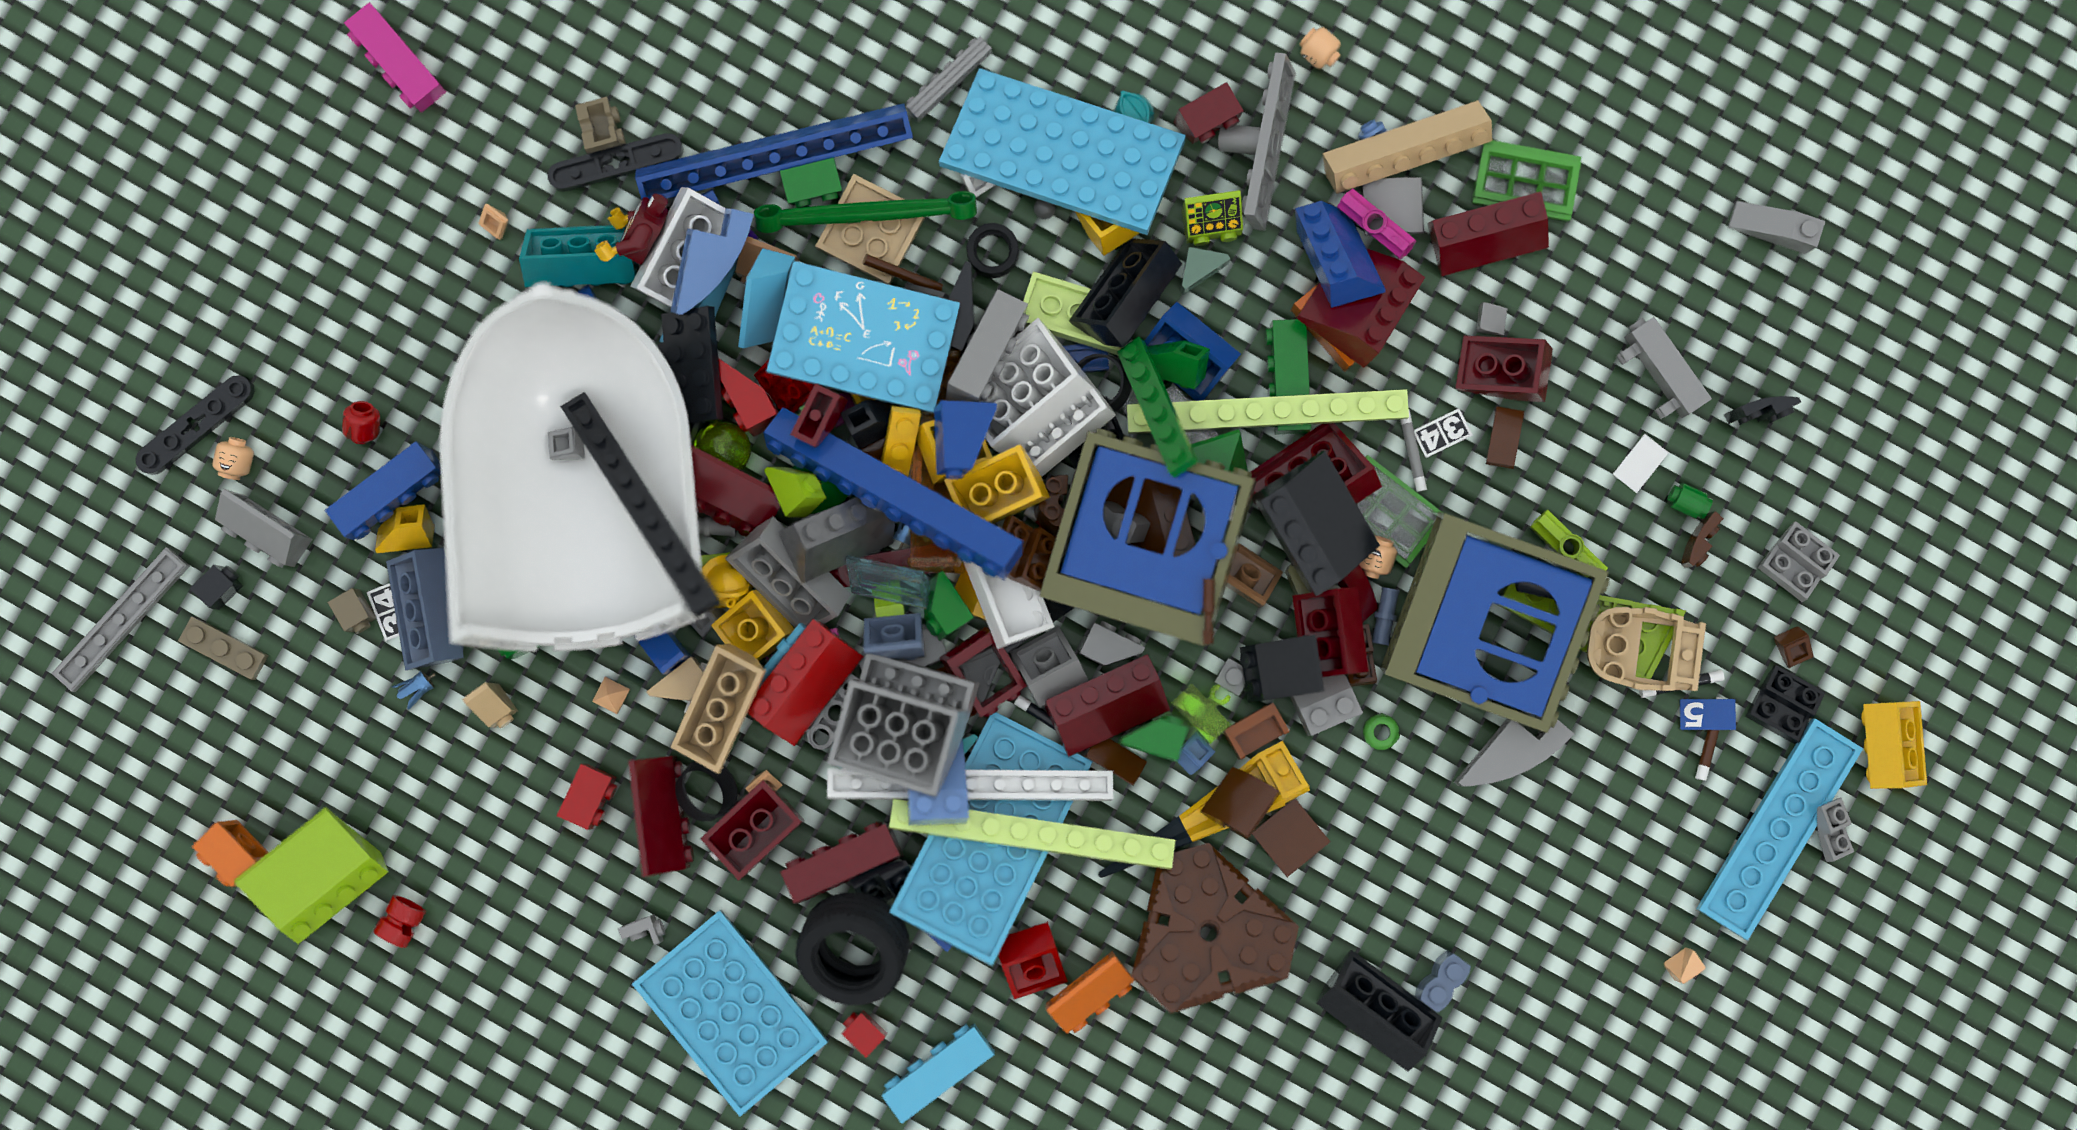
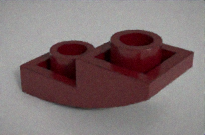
M1358 565L1338 582V585L1341 588L1358 587L1363 623L1378 607L1370 582L1361 566Z

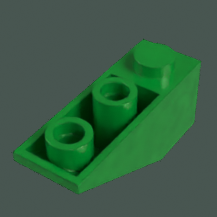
M1185 340L1147 346L1162 380L1177 383L1183 388L1195 389L1205 379L1210 352L1209 348Z

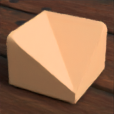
M1684 948L1664 962L1665 968L1674 981L1685 984L1706 968L1696 952L1689 948Z

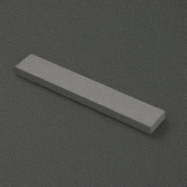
M166 547L51 674L71 692H76L190 565L172 549Z

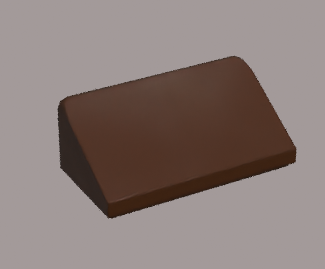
M1111 739L1090 747L1085 757L1106 770L1113 771V774L1132 786L1136 783L1147 761Z

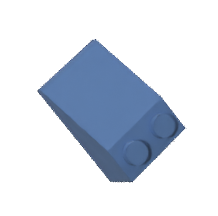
M963 739L936 797L907 788L908 826L961 824L967 822L969 816Z

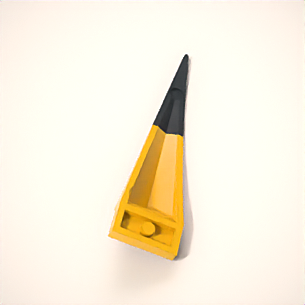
M1283 741L1259 752L1240 768V770L1255 776L1279 790V796L1267 813L1286 806L1285 803L1310 791L1308 783ZM1217 787L1152 835V837L1175 840L1174 849L1227 829V826L1223 828L1201 813L1202 808ZM1113 862L1101 870L1098 875L1100 878H1103L1135 864Z

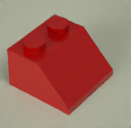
M1048 922L1007 935L998 956L1014 999L1068 982Z

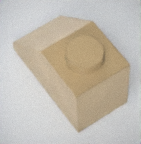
M690 657L646 692L652 697L691 701L705 670L696 658Z
M485 682L462 699L488 727L498 726L501 729L514 720L512 715L518 712L500 684Z

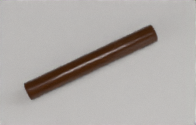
M866 254L863 259V265L914 285L941 291L943 288L942 283Z

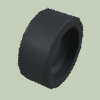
M997 223L983 224L973 231L966 246L968 262L971 263L972 269L983 277L991 279L1003 277L1010 273L1017 264L1019 256L1018 240L1014 233L1005 225ZM988 235L1002 237L1009 246L1008 258L999 266H987L977 256L976 249L978 243Z

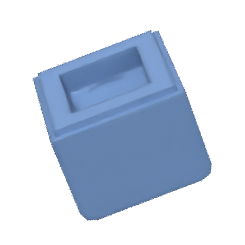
M1195 732L1183 744L1177 762L1188 774L1192 775L1207 762L1215 751Z

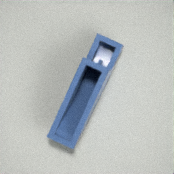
M726 208L720 235L687 229L670 312L680 315L684 314L705 299L720 284L732 268L744 246L754 214Z

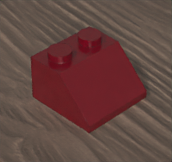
M1226 82L1178 109L1173 122L1192 144L1199 140L1203 144L1215 137V131L1224 127L1225 130H1228L1240 122L1238 118L1241 117L1244 110Z

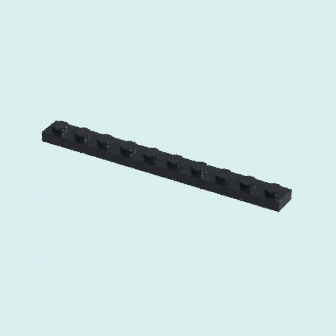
M583 392L560 406L694 617L697 619L720 605V599L587 394Z

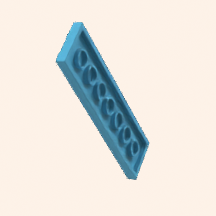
M1812 718L1806 726L1800 742L1795 744L1696 909L1744 940H1748L1817 826V807L1833 800L1863 748L1817 719Z

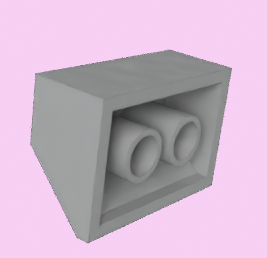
M223 489L220 493L215 520L223 525L221 528L223 532L234 538L239 535L246 540L245 546L257 553L261 550L270 555L267 560L280 568H283L284 565L295 567L313 539L243 494Z

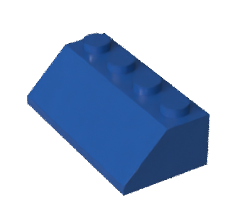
M1323 201L1295 208L1298 236L1331 308L1385 293L1382 280L1352 219L1337 207Z
M415 441L325 509V512L344 537L351 540L362 539L370 533V528L377 522L381 523L388 520L394 514L393 510L398 506L410 503L416 498L418 491L424 487L429 488L439 480L438 476L441 475V464L433 450Z

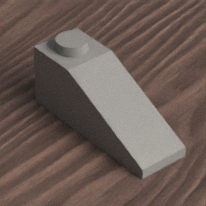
M1737 201L1727 228L1807 254L1817 248L1826 221L1800 212Z

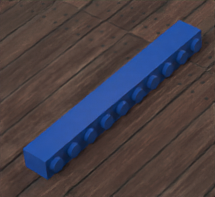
M903 103L636 169L635 180L641 199L643 197L651 199L655 193L668 199L676 197L681 187L690 188L696 192L911 139L913 135Z
M784 407L764 431L766 447L773 454H781L787 457L796 467L810 470L819 480L833 483L842 493L856 496L867 507L879 509L890 520L902 522L913 533L919 536L925 535L932 539L941 549L946 550L948 548L955 552L964 562H972L981 567L991 577L997 576L1005 580L1022 556V540L829 433L816 448L790 435L799 416Z

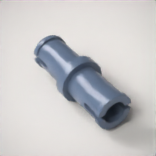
M1382 587L1378 612L1374 613L1376 623L1372 643L1389 646L1393 621L1397 619V616L1394 614L1400 591Z

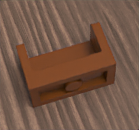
M1273 702L1222 730L1238 760H1242L1246 755L1281 735L1290 732Z

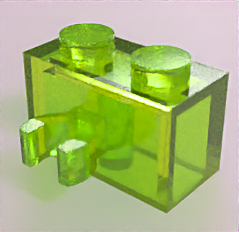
M1191 683L1170 704L1208 744H1211L1231 725L1215 708L1218 705L1228 703L1231 696L1227 695L1222 700L1217 699L1215 692L1221 687L1217 684L1210 689L1209 697L1206 698Z

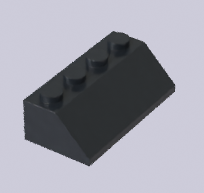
M1137 238L1128 240L1122 245L1069 322L1104 345L1124 348L1131 340L1136 329L1145 320L1146 315L1155 302L1159 300L1169 282L1175 277L1182 262L1166 241Z
M1353 950L1348 952L1327 981L1316 1002L1317 1005L1407 1072L1427 1056L1443 1018Z

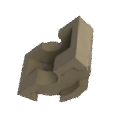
M607 97L575 105L582 130L581 135L584 149L587 154L626 144L622 128H617L616 124L621 122L616 106L611 107Z

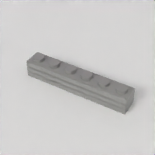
M981 36L977 39H972L965 51H959L953 62L949 61L943 67L944 70L940 74L936 73L928 85H923L919 89L917 96H912L907 100L906 111L917 122L926 116L992 54V48Z

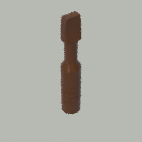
M1203 579V613L1205 614L1203 644H1213L1212 615L1214 613L1215 579Z

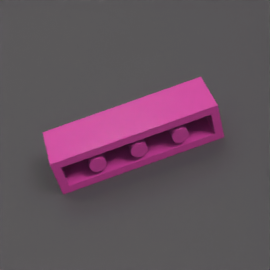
M370 2L344 22L350 30L347 36L357 47L363 45L368 52L364 54L365 57L375 68L379 65L383 68L385 73L382 74V77L392 88L396 85L403 93L399 97L410 109L415 106L422 113L446 93L445 89Z

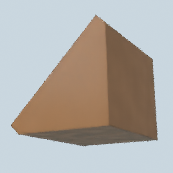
M1239 543L1226 587L1253 605L1261 608L1267 602L1283 572Z

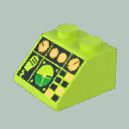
M1240 190L1184 199L1182 217L1187 244L1193 243L1194 246H1203L1209 244L1210 240L1221 239V242H1230L1236 240L1237 236H1241L1243 219Z

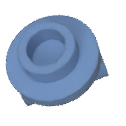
M1371 120L1360 127L1361 132L1358 134L1360 140L1386 132L1387 129H1385L1382 121L1376 122Z

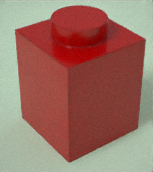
M864 1010L859 1015L853 1012L843 1022L846 1028L841 1034L865 1058L887 1036V1032Z

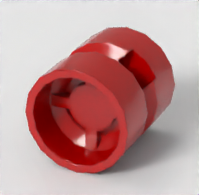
M393 895L385 909L387 916H382L379 919L373 932L390 944L406 948L414 935L412 928L419 926L426 914V910L407 898Z

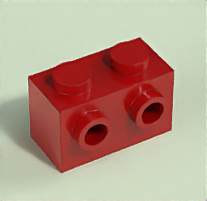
M580 764L557 816L586 830L593 829L594 826L598 827L605 815V811L602 808L606 800L610 801L616 792L617 785L614 783L617 777L589 764Z

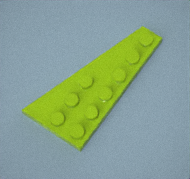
M1515 583L1507 585L1501 595L1547 613L1559 615L1558 606L1554 599L1518 592ZM1602 595L1599 596L1597 604L1600 605L1597 616L1603 611L1614 607H1649L1679 616H1684L1686 610L1666 608L1653 604L1649 605ZM1497 604L1553 635L1556 627L1555 624ZM1590 620V623L1586 630L1588 632L1590 631L1591 625L1593 623L1592 620ZM1642 622L1635 677L1652 678L1673 637L1674 626ZM1588 641L1584 648L1580 647V650L1587 653Z

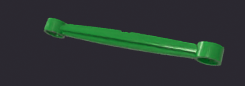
M959 191L951 194L948 198L872 201L783 210L778 205L766 204L755 209L754 217L758 231L773 233L787 225L858 223L861 221H885L948 214L954 219L966 220L977 214L975 194L968 191Z

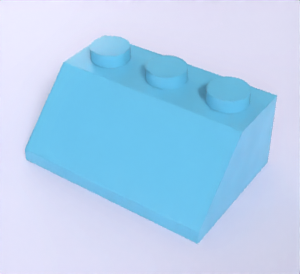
M762 248L746 279L738 347L747 348L774 341L793 261H795L794 256Z

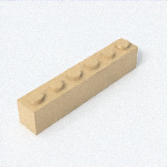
M1475 101L1323 153L1325 175L1336 194L1491 142L1492 120L1480 102Z

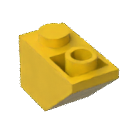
M425 504L397 507L393 511L394 514L378 528L375 546L376 553L432 547L435 525Z

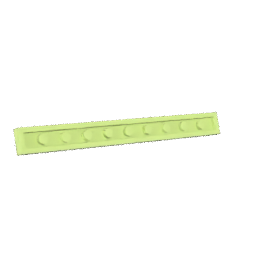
M1407 390L1172 402L1184 431L1409 418ZM1127 405L1128 434L1151 433L1140 405Z
M893 799L889 829L1172 869L1175 840L973 810H968L969 818L966 823L908 826V802Z

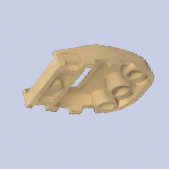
M1614 607L1607 609L1596 617L1589 631L1587 646L1589 665L1599 677L1634 689L1645 691H1698L1706 623L1699 622L1695 624L1684 620L1683 616L1661 612L1649 607ZM1642 622L1674 626L1667 681L1635 677Z

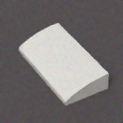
M964 562L997 649L1054 628L1043 597H1039L1041 591L1022 585L1007 577L1005 580L997 576L991 577L978 565L972 562Z

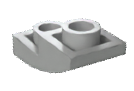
M1837 798L1817 807L1818 834L1826 862L1836 861L1854 852L1845 827L1852 823L1842 798Z

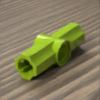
M1545 510L1529 527L1553 552L1605 571L1608 569L1584 545L1582 538L1572 534L1549 510ZM1565 541H1570L1573 544L1574 552L1572 555L1564 551L1563 544ZM1575 571L1578 575L1586 578L1589 577V575Z

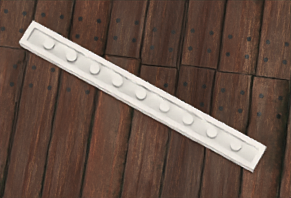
M828 769L827 799L907 800V788L846 769ZM965 770L968 800H1113V771Z

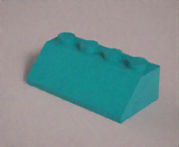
M612 225L527 229L519 257L525 287H533L539 283H548L551 286L572 287L585 284L598 286L607 283L628 284L633 282L639 269L637 262L618 254L609 261L604 262L595 253L596 245L605 240L608 241L612 248L615 247L616 242L621 241L626 226L620 230L615 229Z

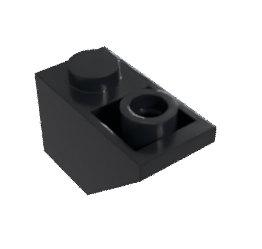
M864 400L840 413L859 450L886 436L891 407H900L899 405L880 400Z

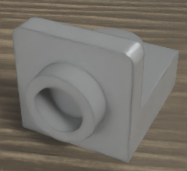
M655 914L618 928L621 940L630 937L631 941L647 936L646 930H649L654 945L664 941L665 928L661 919L656 920Z

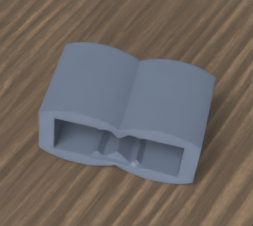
M1449 951L1442 953L1434 962L1431 974L1427 975L1419 983L1415 997L1434 1011L1440 1012L1451 1001L1454 989L1459 987L1468 977L1470 965Z

